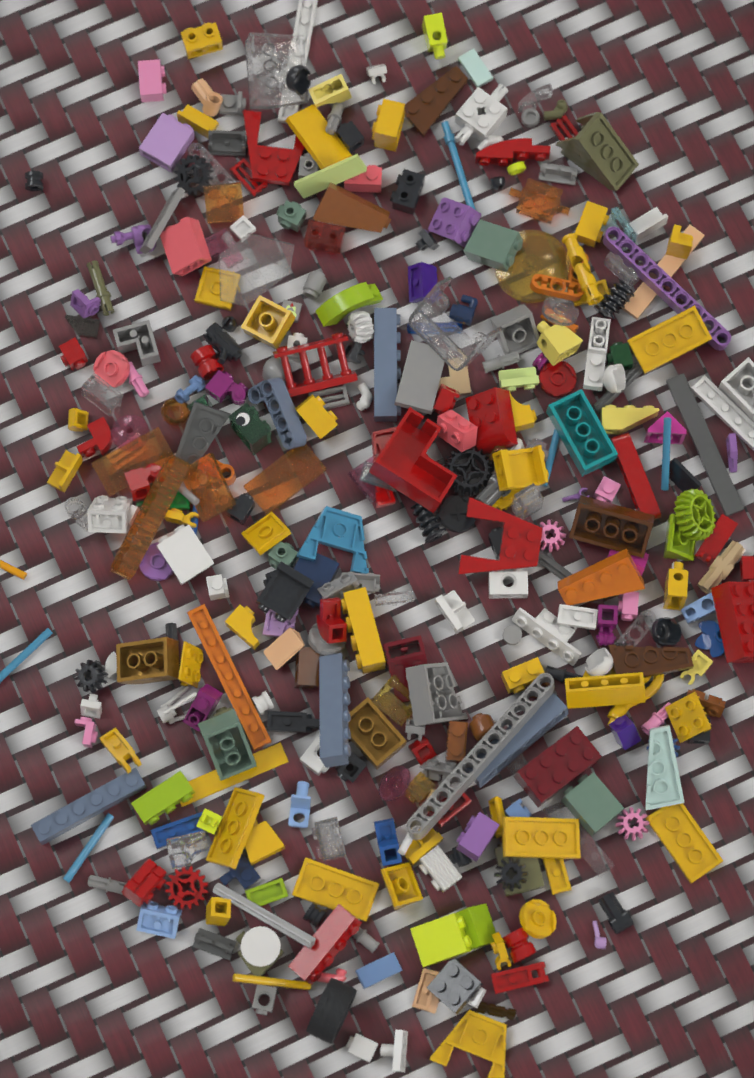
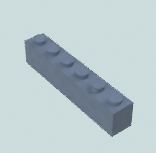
M374 308V422H397V415H401V407L394 405L399 389L397 379H401V368H397V361H401V350H397V343L401 342V334L397 332V325H400V314H397V308Z
M342 653L319 657L320 760L326 768L349 764V756H351V748L348 744V739L351 738L350 728L348 727V722L351 721L348 705H350L348 688H350L348 677L350 664Z
M554 692L476 778L474 782L480 788L568 715V707ZM494 739V740L491 741L490 743H491V744H497V743L499 742V740H498V739ZM485 753L477 755L479 759L486 757ZM470 767L465 769L466 773L473 771V768Z
M134 768L131 770L132 772H126L31 824L39 842L44 845L146 789L147 787L138 770Z

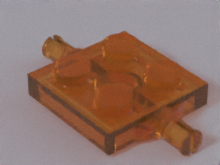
M528 178L522 191L513 188L509 191V195L519 198V204L516 212L551 224L557 212L566 215L570 212L569 207L560 205L563 189Z

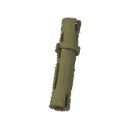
M94 260L92 261L93 265L88 262L87 267L97 293L96 297L101 299L100 305L103 315L108 316L110 315L109 311L113 314L115 310L113 309L110 300L111 294L107 291L99 263Z

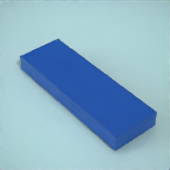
M203 812L152 829L151 833L156 848L160 849L205 833L206 831L196 827Z

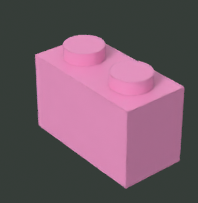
M160 59L138 61L142 103L164 101L163 94H167L166 83H162V77H165V67L161 66Z

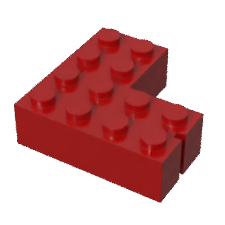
M410 407L372 465L369 473L434 513L458 475L425 455L442 427L427 418L422 428L418 429L417 427L424 416Z

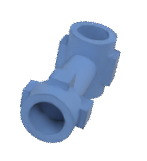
M197 374L189 380L190 385L185 390L180 388L176 392L175 399L180 404L189 401V395L195 390L200 393L205 388V381L198 377Z

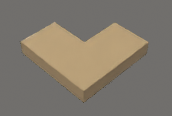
M466 357L447 359L449 377L440 378L438 389L441 384L458 390L460 395L471 394Z

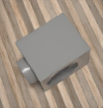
M257 984L252 1008L256 1009L255 1013L267 1016L268 1012H273L277 988ZM262 995L270 997V1002L266 1006L259 1004V998Z

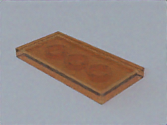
M156 427L93 461L91 464L110 497L127 488L124 473L141 467L144 469L151 463H155L163 468L173 463L175 457L159 427Z
M305 444L304 446L289 450L243 487L267 515L270 512H274L327 471V468L308 445Z

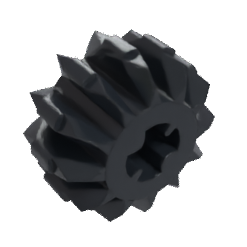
M87 660L86 663H80L82 669H76L79 676H76L75 680H80L77 686L83 687L85 692L90 690V692L95 693L97 689H103L101 683H108L104 680V677L109 674L103 672L106 667L105 665H100V661L95 660L93 662L92 660Z
M509 857V864L502 859L501 864L503 867L496 865V869L500 872L494 873V877H501L496 883L499 885L504 882L503 890L507 888V885H510V891L513 892L514 885L521 889L522 887L519 882L526 884L527 880L521 876H528V872L521 871L526 865L522 864L519 867L520 859H517L514 864L512 863V857ZM509 870H514L513 873L516 872L513 879H509V876H506Z

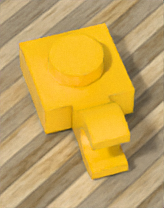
M171 508V510L165 509L164 518L167 522L190 525L191 528L197 527L196 523H192L190 520L193 517L199 518L198 513L190 512L184 515L181 510Z
M500 933L492 934L494 942L491 943L494 955L498 954L495 959L497 969L501 970L500 964L502 962H506L508 967H511V961Z

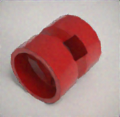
M212 345L202 346L190 355L194 365L199 367L198 372L202 380L211 379L218 370L222 372L224 369L223 365L218 363V359H215L216 353Z
M519 928L502 938L505 947L511 949L510 957L514 964L537 952L532 942L527 941L529 935L523 928Z

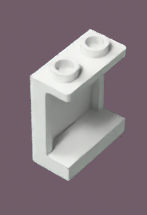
M184 524L174 530L175 534L168 537V535L160 538L158 540L159 544L156 545L181 585L214 565L213 560L190 525L185 527Z

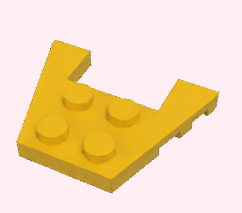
M468 1010L429 1060L447 1066L452 1050L456 1047L493 1062L488 1078H504L507 1025Z

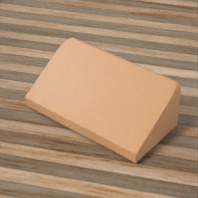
M290 627L263 652L273 667L278 670L305 644L300 633Z
M423 968L412 1007L436 1013L440 999L429 991L427 986L439 972Z

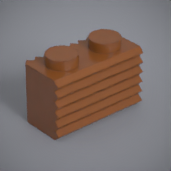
M450 721L448 723L446 763L454 762L459 764L465 758L467 722Z

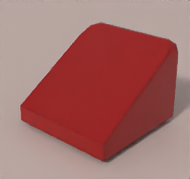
M422 736L421 741L416 740L408 746L420 765L437 755L425 736Z

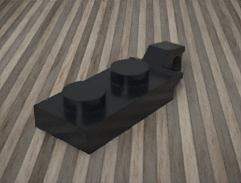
M268 711V732L306 733L311 732V728L320 729V719H312V714L305 712Z

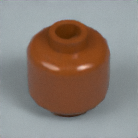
M478 713L473 716L469 729L476 741L479 742L494 726L495 722L491 715Z

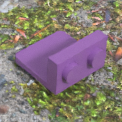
M444 197L433 216L428 230L451 239L462 247H466L482 214L468 205Z

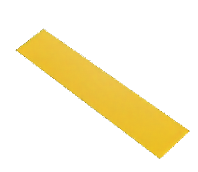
M281 742L254 753L253 757L257 765L256 767L221 781L216 770L188 781L195 793L192 794L193 798L186 803L181 801V806H186L289 762Z

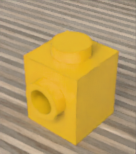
M211 897L206 905V924L225 926L231 918V899Z

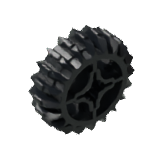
M474 446L472 450L468 449L464 452L458 450V454L452 451V457L447 456L446 460L448 463H444V467L452 472H457V474L463 477V483L456 478L450 489L455 486L454 493H458L461 490V496H464L465 492H469V497H472V491L479 495V489L483 490L486 487L485 485H488V481L493 475L494 467L491 466L493 461L487 460L489 458L488 454L482 456V449L476 452V447ZM469 458L466 463L456 465L458 461ZM474 460H477L483 466L484 471H481L480 468L474 465ZM471 464V472L468 475V478H466V471L469 468V465ZM482 478L477 483L469 484L471 479Z

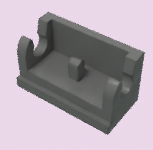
M208 130L209 156L246 157V131Z

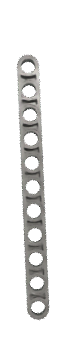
M542 673L530 684L412 815L406 825L409 836L412 839L420 840L425 837L553 694L555 685L554 679L550 674ZM544 682L550 683L548 687L541 686ZM532 696L537 697L535 701H529L528 699ZM520 710L525 712L521 716L515 714L517 711ZM511 725L512 728L509 730L503 729V726ZM492 739L499 740L497 744L490 743ZM485 753L486 757L479 759L477 755ZM468 767L473 768L471 773H465L464 770ZM454 782L461 783L456 788L451 787V784ZM442 796L447 797L445 802H439L438 799ZM427 811L434 812L430 817L425 816ZM414 826H421L419 831H412Z

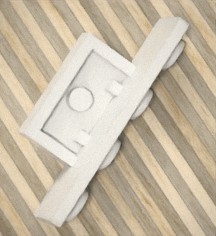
M519 608L512 621L570 665L574 666L582 654L568 643L575 630L570 626L557 625L558 617L546 608L536 618L522 608Z

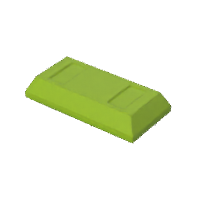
M282 878L245 890L247 899L259 906L288 897Z

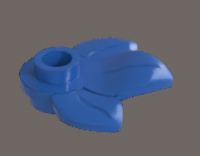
M712 620L698 623L703 634L697 638L695 646L702 650L710 649L712 658L722 655L724 647L722 639L719 637V625Z

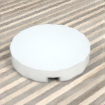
M258 926L251 928L245 933L241 940L240 948L242 956L248 963L253 966L264 967L276 960L280 954L281 945L279 937L273 930L268 927Z

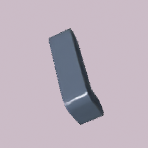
M279 377L264 380L249 389L248 399L252 404L266 403L283 446L286 449L304 446L307 442L306 433L284 381Z

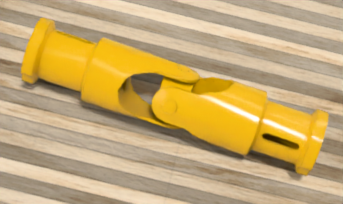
M576 233L567 234L561 241L567 248V256L577 275L580 287L587 296V304H598L602 301L603 295L598 291V283L590 271L591 268L585 252L578 243V235Z

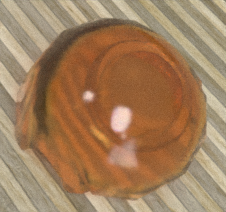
M175 398L166 400L161 407L163 420L172 426L184 424L191 412L188 409L187 403L180 404Z

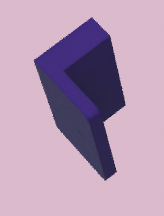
M424 262L408 266L409 302L414 304L423 300L434 303L438 302L436 266Z

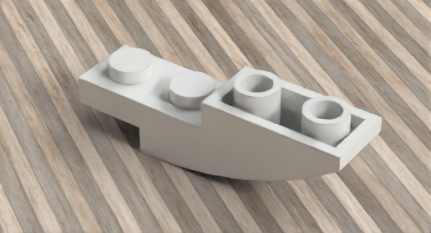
M592 317L583 389L602 391L611 319Z

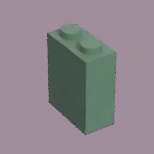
M479 219L463 251L469 260L507 272L514 263L515 255L522 248L523 239L518 231Z
M594 772L589 776L587 774L582 776L575 788L570 786L563 792L565 796L561 800L573 816L579 819V823L591 837L624 810V807Z

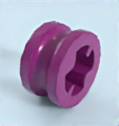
M542 352L534 360L532 366H537V370L540 371L549 360Z

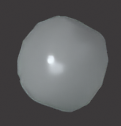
M272 357L266 361L262 372L264 380L279 377L286 382L280 357Z

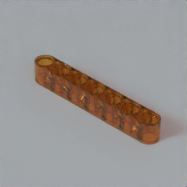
M174 454L166 458L111 564L110 570L112 573L126 580H130L135 575L188 473V462Z

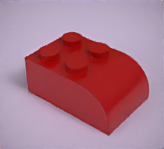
M494 387L466 398L469 421L478 427L476 448L478 450L482 449V454L490 455L499 450L518 445L509 390Z

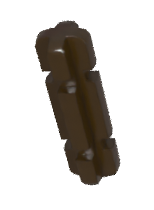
M480 1002L477 1007L478 1013H488V1015L500 1018L506 1017L509 1020H514L516 1017V1010L512 1008L505 1009L506 1007L494 1004L487 1005L485 1002Z

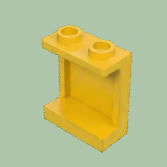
M541 445L509 451L504 449L492 454L499 491L535 487L548 483L549 473L545 466V454Z

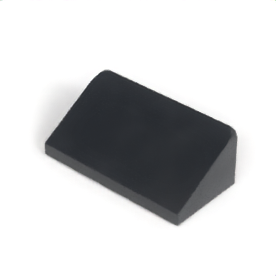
M677 458L670 462L669 479L682 492L690 489H700L701 483Z

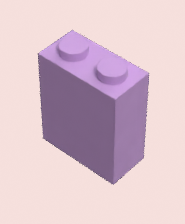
M162 113L140 145V155L172 173L176 164H178L195 139L194 130L190 125L178 122L177 118L173 115Z

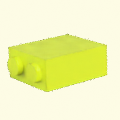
M452 913L410 929L423 967H429L452 957L471 952L472 941L470 936L466 935L464 929L466 924L462 915Z

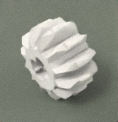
M365 311L351 313L348 316L347 324L352 341L358 343L370 341L374 333V325L370 314Z

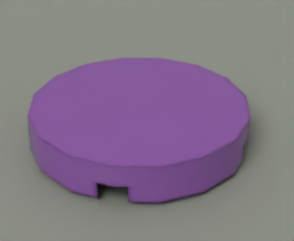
M158 542L146 546L140 553L138 561L143 575L154 581L166 580L174 573L161 552L157 549L156 545L159 544Z

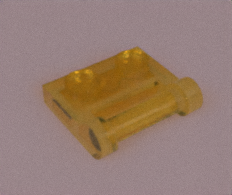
M393 675L371 701L398 725L402 726L413 713L411 703L406 706L390 690L394 687L409 701L410 693L409 689L399 682V678Z

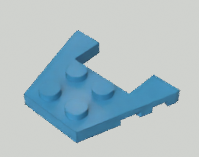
M328 506L324 507L297 553V557L314 561L318 543L353 553L350 572L369 573V568H367L366 564L367 553L364 549L365 538L362 516Z

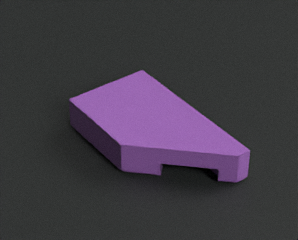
M732 433L726 438L730 473L737 472L738 457L736 433Z

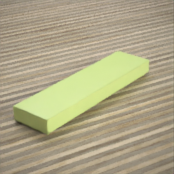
M355 154L296 180L294 186L304 199L327 189L330 182L336 185L366 172L367 167L359 155Z

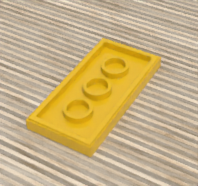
M314 104L286 118V123L320 169H324L352 156L335 132L333 135L326 133L325 129L328 122Z
M694 305L628 339L627 342L644 374L712 340V337Z
M237 787L234 788L206 861L236 869L264 795Z
M683 803L661 807L645 818L646 821H649L650 827L690 884L723 862V859Z
M502 817L503 857L581 858L579 819Z
M305 857L292 896L314 902L331 910H334L340 904L357 919L367 922L380 884Z

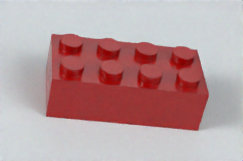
M725 582L712 587L711 591L727 663H753L754 583Z

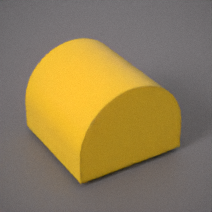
M77 408L69 409L68 429L76 432L87 431L89 412Z

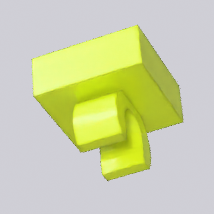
M204 809L196 827L215 835L223 817Z

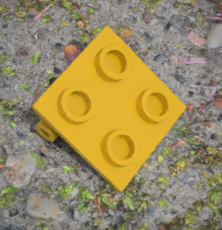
M186 641L183 643L178 680L181 682V686L191 685L198 688V682L201 679L200 668L204 658L203 650Z
M696 692L665 707L680 743L702 732L711 730V723H709L706 717L707 713L704 712V707H702L699 700L700 697L697 696Z

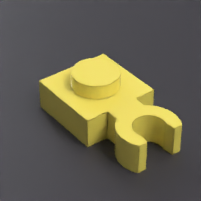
M697 650L691 657L694 667L682 672L680 675L681 679L685 675L691 676V680L688 682L689 685L695 682L696 674L702 677L713 663L700 650Z

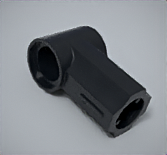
M613 892L598 900L608 917L609 925L616 935L634 925L630 915L625 909L623 910Z

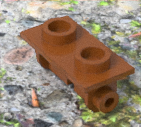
M688 689L687 695L696 692L697 696L700 697L699 700L702 707H704V712L710 716L721 717L726 701H723V698L709 694L708 700L704 699L706 693L695 689Z

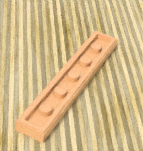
M689 225L683 233L693 236L691 254L705 235L692 225ZM665 254L657 265L672 277L686 259ZM655 273L649 274L652 279H657ZM644 282L634 292L635 296L630 297V302L625 303V308H622L636 320L657 296Z

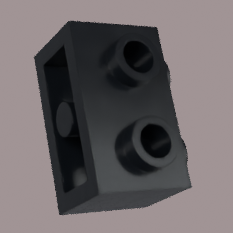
M407 169L403 170L402 175H398L396 180L397 190L392 192L390 198L392 209L414 215L425 183V175Z

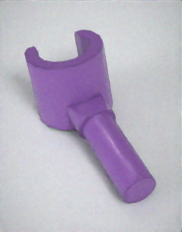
M581 488L577 494L563 497L562 501L579 500L580 495H582L581 492H586L588 489Z

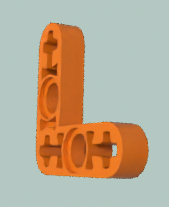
M571 263L568 280L536 274L530 282V288L533 292L565 300L579 301L584 294L578 279L573 277L575 271ZM557 284L561 286L562 290L556 291L552 285Z

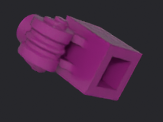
M220 370L205 386L206 393L219 403H222L227 395H232V401L236 405L245 403L246 392L249 389L242 383L236 384L233 381L234 378L229 373H223Z
M599 604L596 628H599L598 635H596L598 646L613 645L616 636H614L612 630L616 629L618 606Z

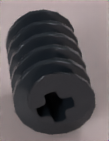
M618 279L620 284H613L615 289H609L610 295L604 294L605 300L599 303L600 306H594L595 310L605 319H615L613 312L620 313L618 306L625 308L623 301L630 302L627 296H635L632 289L620 279Z
M418 503L413 505L411 509L414 510L413 516L417 517L416 523L420 524V530H424L422 536L427 537L425 543H431L440 539L442 533L446 531V528H439L443 522L436 521L440 515H434Z

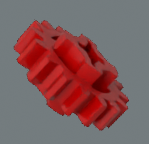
M182 866L181 872L175 869L176 875H169L171 882H166V885L170 886V888L165 890V892L171 893L168 899L169 901L175 900L173 904L175 907L181 904V909H184L185 905H188V908L191 910L192 904L199 907L198 901H205L202 895L208 894L204 887L209 885L207 882H203L206 878L205 875L199 876L201 872L199 869L193 872L192 866H190L189 871ZM184 875H191V876H189V878H187V879H181V878H180L181 876H184ZM197 880L200 883V891L195 888ZM180 883H182L183 885H188L190 883V887L193 892H189L188 890L183 892L184 889ZM174 884H176L179 889L177 896L174 893ZM186 897H194L193 900L183 901Z

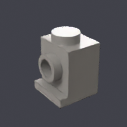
M309 153L300 156L299 179L318 171L319 166Z

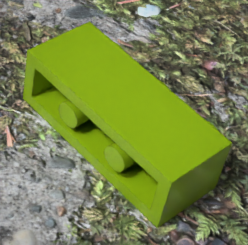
M180 770L131 804L144 824L147 825L149 823L152 825L160 819L159 816L163 813L169 814L176 809L175 805L181 801L186 803L192 799V794L195 792Z

